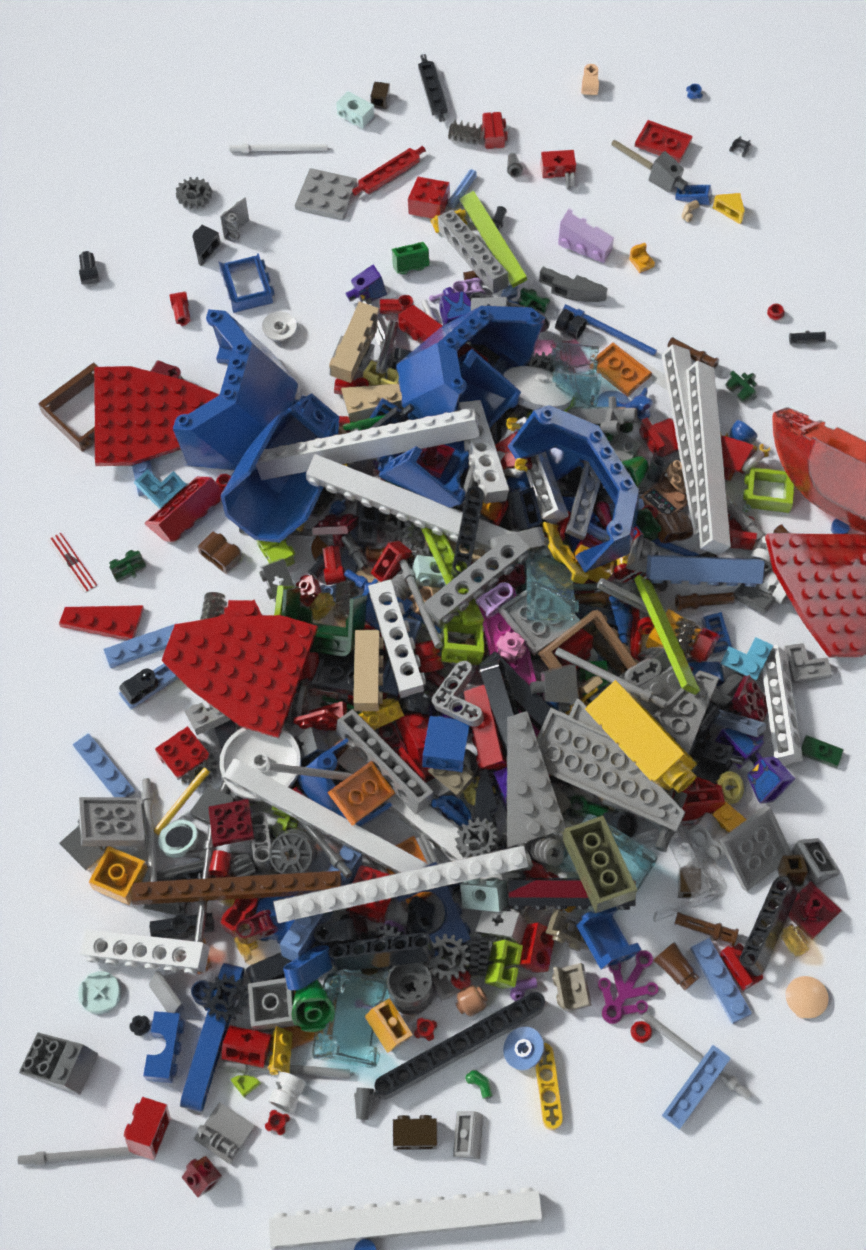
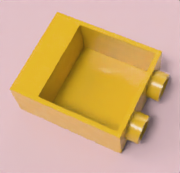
M616 680L585 708L627 756L636 763L650 781L665 790L670 791L674 788L680 793L695 780L696 775L691 770L697 763L644 706Z

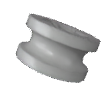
M565 173L566 188L569 186L575 188L574 173L570 175Z

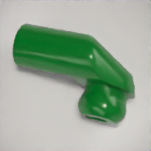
M472 1070L466 1074L465 1079L468 1084H476L480 1087L482 1099L493 1097L489 1079L477 1070Z

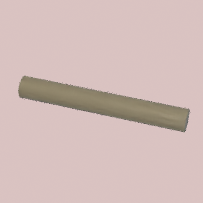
M614 139L611 145L648 169H652V162Z

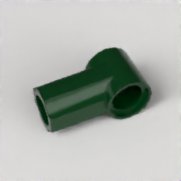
M575 795L569 801L571 807L567 813L572 818H582L589 821L602 816L605 812H608L609 808L587 801L581 795ZM578 804L582 809L576 810L572 805Z

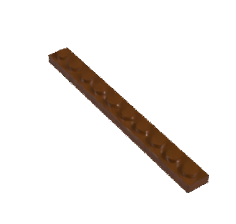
M341 871L137 882L133 883L131 902L133 905L299 896L341 886L342 875Z

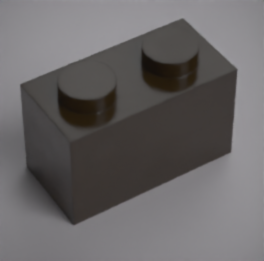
M409 1115L397 1116V1119H393V1150H437V1118H432V1115H420L419 1119H410Z

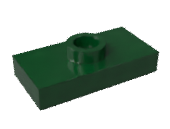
M808 735L805 736L801 746L802 756L836 769L844 751L840 747Z

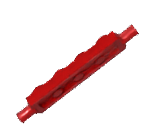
M422 145L416 150L408 148L358 180L359 186L352 189V193L357 196L364 191L369 195L418 164L420 162L419 155L426 152L425 147Z

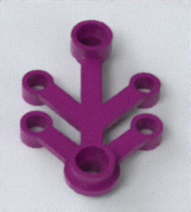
M641 950L637 953L635 958L636 966L625 984L621 974V963L616 964L619 967L618 970H613L611 966L608 967L609 972L613 974L618 992L615 1001H613L610 991V980L605 977L599 980L598 989L602 991L605 1006L602 1009V1018L605 1022L617 1024L621 1021L623 1015L632 1013L642 1015L647 1012L648 1004L644 1000H639L633 1005H622L626 999L644 995L653 997L657 994L658 986L653 982L648 983L646 986L633 988L643 969L649 968L652 964L653 956L649 951ZM640 958L647 959V963L642 964ZM603 981L607 982L608 987L603 988L600 983ZM650 986L654 987V988H655V992H654V993L649 992V991H648V987H650ZM643 1004L645 1010H639L637 1005ZM612 1010L616 1013V1016L610 1017L608 1012Z

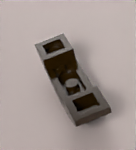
M590 621L582 628L593 636V649L604 661H607V664L617 674L622 675L628 670L593 621Z

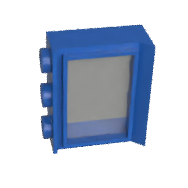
M259 253L255 256L227 263L219 262L220 273L223 277L224 286L227 289L228 298L231 301L233 313L273 303L274 289L272 285L269 286V273H265V261L260 259Z

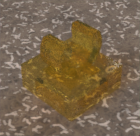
M237 937L234 938L235 946L245 963L253 959L251 951L259 947L258 942L255 941L245 945L240 943Z

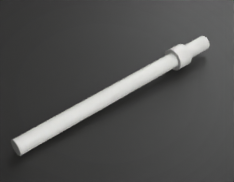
M242 143V145H229V152L328 151V144L249 145V143Z

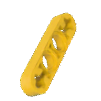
M544 1043L545 1052H549L546 1056L547 1064L539 1067V1064H543V1059L541 1058L538 1064L535 1065L542 1122L546 1129L554 1131L561 1126L563 1117L554 1051L549 1044ZM543 1070L552 1072L553 1077L550 1081L542 1080L540 1073ZM548 1091L553 1092L556 1097L553 1103L545 1102L543 1098L544 1093ZM557 1106V1109H553V1115L558 1120L555 1122V1125H551V1122L546 1120L550 1116L549 1109L545 1111L544 1107L553 1108Z

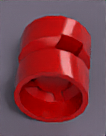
M432 640L415 644V654L420 658L421 666L418 667L420 673L444 668L441 656L438 655L440 648H435Z

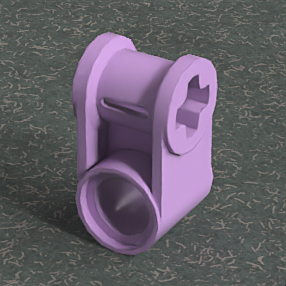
M480 278L456 281L452 286L454 293L463 291L468 298L475 292L486 294L482 289V280Z
M500 583L489 592L481 595L476 600V604L483 608L487 618H491L498 613V609L513 599V588L509 583ZM503 591L509 593L506 597H502L499 594Z

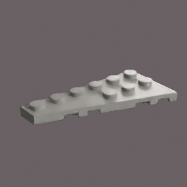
M527 711L507 718V848L566 829Z

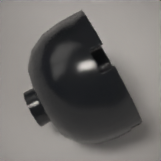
M423 685L424 692L399 698L398 703L403 709L432 716L436 715L437 710L432 702L434 692L428 690L429 686Z

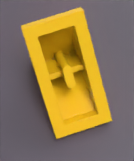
M741 194L716 195L713 209L741 224L745 212Z

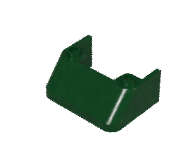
M301 587L283 590L282 616L318 627L310 652L346 656L353 652L355 648V630H364L367 595L350 598L349 617L346 620V627L313 623L312 611L308 607L300 606Z

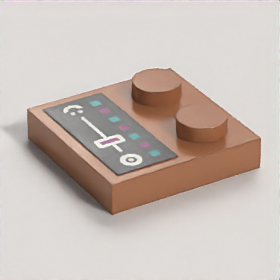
M664 476L662 483H656L640 496L643 499L644 506L652 505L657 508L658 515L662 513L672 514L676 511L680 512L688 505L687 494L678 491L666 476Z

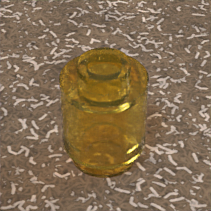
M319 593L309 606L314 620L320 621L327 616L335 605L334 598L329 593Z
M791 924L782 930L781 938L795 958L810 950L809 942L799 926L794 927Z

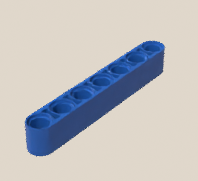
M223 963L218 978L221 980L223 979V974H226L228 979L235 975L236 981L239 979L243 980L245 968ZM224 985L225 987H228V988H232V987H233V986H231V985ZM217 989L213 993L212 997L216 995ZM223 991V1000L229 1005V999ZM222 1008L218 1009L219 1011H223V1012H226V1011H227V1010L222 1009ZM210 1010L207 1011L180 1100V1107L202 1112L204 1109L223 1041L231 1017H229V1021L226 1023L224 1018H221L218 1022L216 1021V1015L212 1018L209 1017L208 1013Z

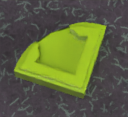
M238 1075L230 1079L243 1098L261 1085L257 1078L248 1075Z

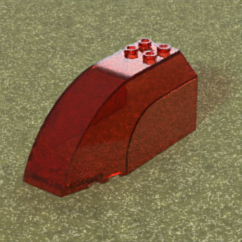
M790 407L775 411L772 415L774 442L781 464L791 482L816 507L848 524L852 530L861 531L866 534V441L837 426L835 429L825 426L826 422L822 420L814 421L809 418V415Z

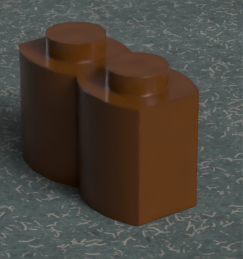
M676 511L672 514L662 513L656 516L655 520L662 530L658 532V538L661 543L684 541L693 536L692 522L686 512Z
M212 532L197 546L199 554L225 574L241 560V550L239 547L228 543L221 533Z

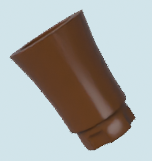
M675 942L653 960L684 991L700 978L694 972L695 969L684 957Z

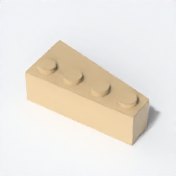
M360 301L358 302L343 339L337 347L336 355L330 361L329 368H331L332 377L351 383L377 333L379 308Z
M399 384L341 388L350 423L368 419L382 397L398 406L399 409H404L402 407V394ZM384 404L382 405V407H383L384 409H386V410H388V411H391V410H392V409L389 408L388 406H386V405H384ZM379 410L378 413H380L381 415H386V413Z
M355 630L354 711H379V704H383V692H379V686H383V674H380V667H383V655H380V649H383V638H380L379 630Z

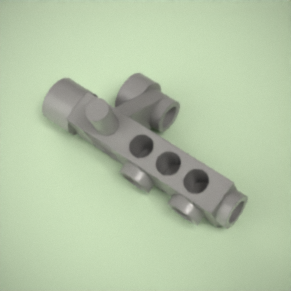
M615 396L609 397V407L573 406L567 410V413L593 424L601 423L600 429L602 432L609 433L610 435H618L620 425L636 423L637 409L616 407Z

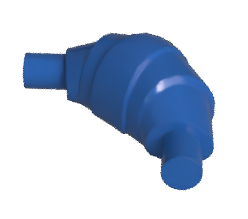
M610 596L609 600L612 605L620 641L628 646L627 638L632 628L633 615L620 600Z
M450 795L440 796L439 799L432 800L431 804L433 807H439L449 820L454 821L460 827H462V824L469 825L470 819L473 822L471 811L461 799Z

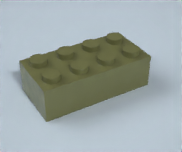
M604 816L564 829L563 842L595 913L635 900L638 889Z

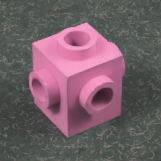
M507 631L504 637L500 636L496 644L498 654L506 662L516 664L518 658L521 659L526 651L524 647L525 640L515 632L510 633Z

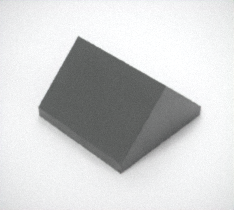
M819 838L803 839L796 842L791 852L793 855L803 854L808 871L806 878L809 882L811 881L818 885L840 874Z

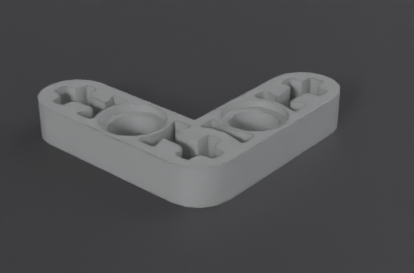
M461 661L455 665L433 695L432 702L435 709L439 712L475 727L483 722L484 715L478 706L458 698L474 675L471 664L468 661ZM450 684H458L455 689H448ZM456 706H463L461 711L453 712Z

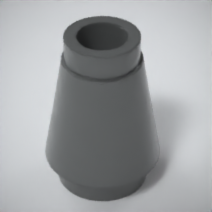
M511 153L507 157V173L515 178L522 174L523 166L517 155Z
M356 1088V1093H354L356 1119L369 1120L375 1094H373L374 1089Z

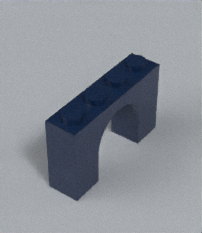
M432 862L424 867L437 865V862ZM451 885L395 897L396 902H401L421 892L435 894L443 903L445 915L440 927L428 934L431 941L435 944V937L438 936L442 940L444 934L447 935L448 939L455 935V941L462 939V943L471 940L469 936L471 934L470 927L467 922L463 923L460 915L463 912L460 905L454 903L452 898L454 892ZM446 944L447 947H450V948H454V947H455V946ZM438 949L435 950V956L439 955Z

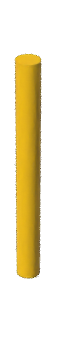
M205 767L201 770L154 828L155 834L160 835L162 829L170 823L210 771Z

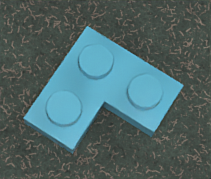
M147 469L134 481V484L159 509L186 485L174 471L160 482Z
M755 637L747 654L729 646L720 665L741 675H750L754 681H757L773 645Z

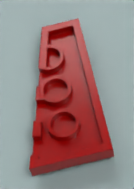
M144 606L64 607L59 625L68 629L127 641L135 638Z

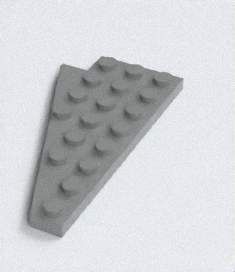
M699 671L694 675L700 692L693 695L681 688L666 703L664 708L661 707L653 715L688 754L691 751L719 680V677L703 671ZM672 788L670 791L666 789L665 791L672 798L675 789ZM603 799L602 803L607 806H610L623 812L631 813L635 817L641 818L656 825H661L637 813L625 809L617 804H614L606 799Z
M576 699L570 715L550 708L537 737L548 774L676 832L678 831L685 812L663 788L650 781L636 763L627 756L618 744L604 731L602 726L585 710L586 705L580 699Z

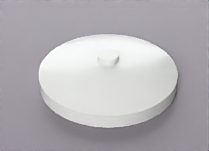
M530 366L513 367L504 373V377L521 391L518 397V404L526 408L536 410L551 405L560 410H565L571 404L573 398L571 386L564 379L550 371Z
M241 728L227 740L220 755L222 777L232 760L236 759L288 788L292 787L298 775L267 771V763L301 767L299 747L291 734L282 729L281 735L277 739ZM224 779L228 788L239 797L251 801H263Z

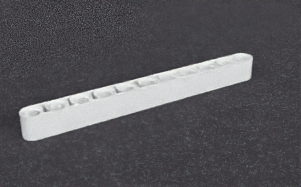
M233 759L223 776L225 780L341 844L362 853L363 856L396 874L428 865L356 824L352 826L347 819L239 760Z

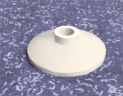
M283 311L270 313L262 322L264 335L274 341H283L290 338L297 328L295 318Z

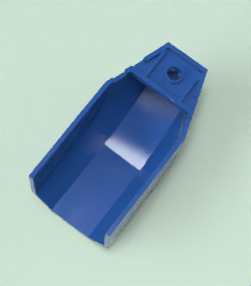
M311 393L274 418L247 449L221 494L225 517L254 540L280 543L307 521L324 487L321 485H311L306 480L307 471L261 480L256 464L264 449L338 435L339 416Z

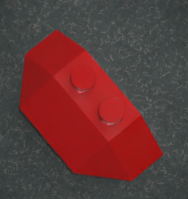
M411 710L402 711L404 716L394 721L400 731L406 749L425 777L433 776L428 772L430 768L422 767L429 718L432 715Z
M696 777L682 791L688 795L682 808L685 812L682 821L697 820L706 812L712 814L724 806L725 799L722 786Z

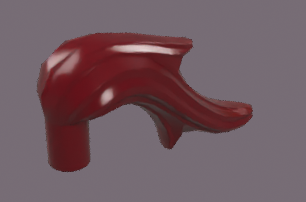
M597 501L594 504L593 512L598 517L601 527L606 530L607 525L612 521L610 507L605 501Z

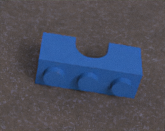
M154 1011L150 1033L154 1038L166 1040V1046L160 1054H147L143 1073L146 1081L172 1083L173 1077L177 1076L178 1064H175L176 1056L181 1053L182 1045L179 1042V1038L185 1029V1021L182 1020L180 1013Z

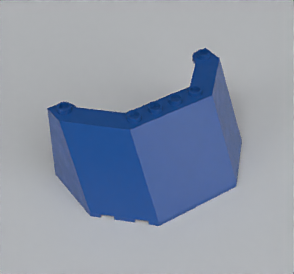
M481 305L442 326L396 366L397 373L399 374V388L402 394V407L405 408L411 403L415 408L411 413L419 419L455 412L460 395L466 390L467 386L466 382L461 378L457 350L467 342H471L474 345H484L512 366H525L530 362L545 317L529 307Z
M208 309L206 321L208 325L213 327L219 345L216 357L217 363L228 364L219 396L189 414L178 416L175 420L173 431L188 466L235 471L247 449L264 428L280 413L294 404L298 383L272 351L227 311Z
M472 349L458 358L461 378L467 385L466 390L460 395L458 405L461 402L480 400L490 429L508 408H514L518 404V397L521 391ZM412 413L408 414L409 420L419 419ZM464 440L444 444L454 448L455 451L441 478H437L416 463L422 450L415 446L406 452L378 457L379 477L451 508L462 504L466 498V491L460 486V476L469 467V453L465 451Z
M551 405L534 410L508 445L514 458L526 459L553 448L566 453L568 451L575 453L578 458L589 462L615 504L613 519L606 528L611 540L580 552L575 556L583 571L586 573L628 555L631 550L639 510V489L598 425Z

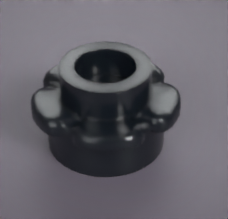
M145 1015L133 1017L132 1023L129 1024L130 1031L134 1032L136 1036L145 1035L151 1027L149 1018Z

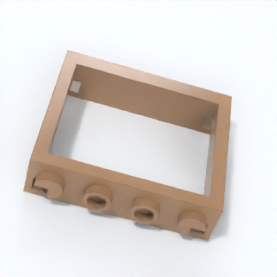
M598 610L591 611L538 653L549 670L561 667L552 651L590 621H593L627 669L639 663L638 660L633 659L629 654L631 652L629 647L625 643H621L618 638V632L606 622L607 617L603 616ZM578 689V699H581L584 696ZM587 700L583 702L586 707L589 705Z

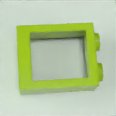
M750 468L749 474H745L744 485H747V489H744L743 500L746 501L745 508L790 513L793 505L795 472ZM754 480L784 483L783 499L753 495Z
M454 615L450 622L441 625L442 662L459 663L461 661H468L471 665H479L484 654L483 624L464 626L461 617ZM448 632L474 634L475 645L448 643Z

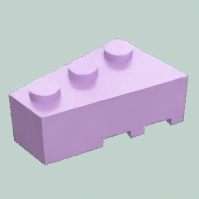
M568 209L560 222L558 245L604 263L613 249L614 237L597 226L593 228L586 223L587 220L585 218H578L572 214L573 210Z

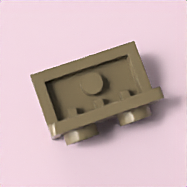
M467 766L463 768V772L434 768L428 770L429 773L458 797L471 782L474 784L477 782L472 777L475 773Z
M554 909L546 933L553 936L552 940L561 944L568 943L570 949L576 951L581 949L589 950L576 926L581 920Z
M578 963L564 968L553 967L554 974L552 979L554 985L557 986L558 994L556 995V1000L559 1007L571 1012L592 1006L584 964Z

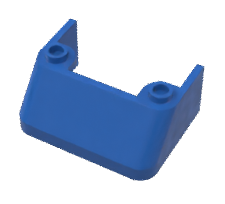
M346 738L318 756L306 767L334 771L337 767V759L334 755L344 749L349 740ZM298 775L297 783L308 799H312L319 805L346 819L327 793L335 787L331 779ZM389 802L376 812H370L358 821L356 825L363 828L388 811L392 804Z

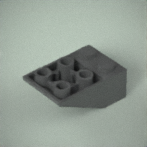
M37 1032L19 1073L59 1089L81 1095L98 1053L84 1044Z

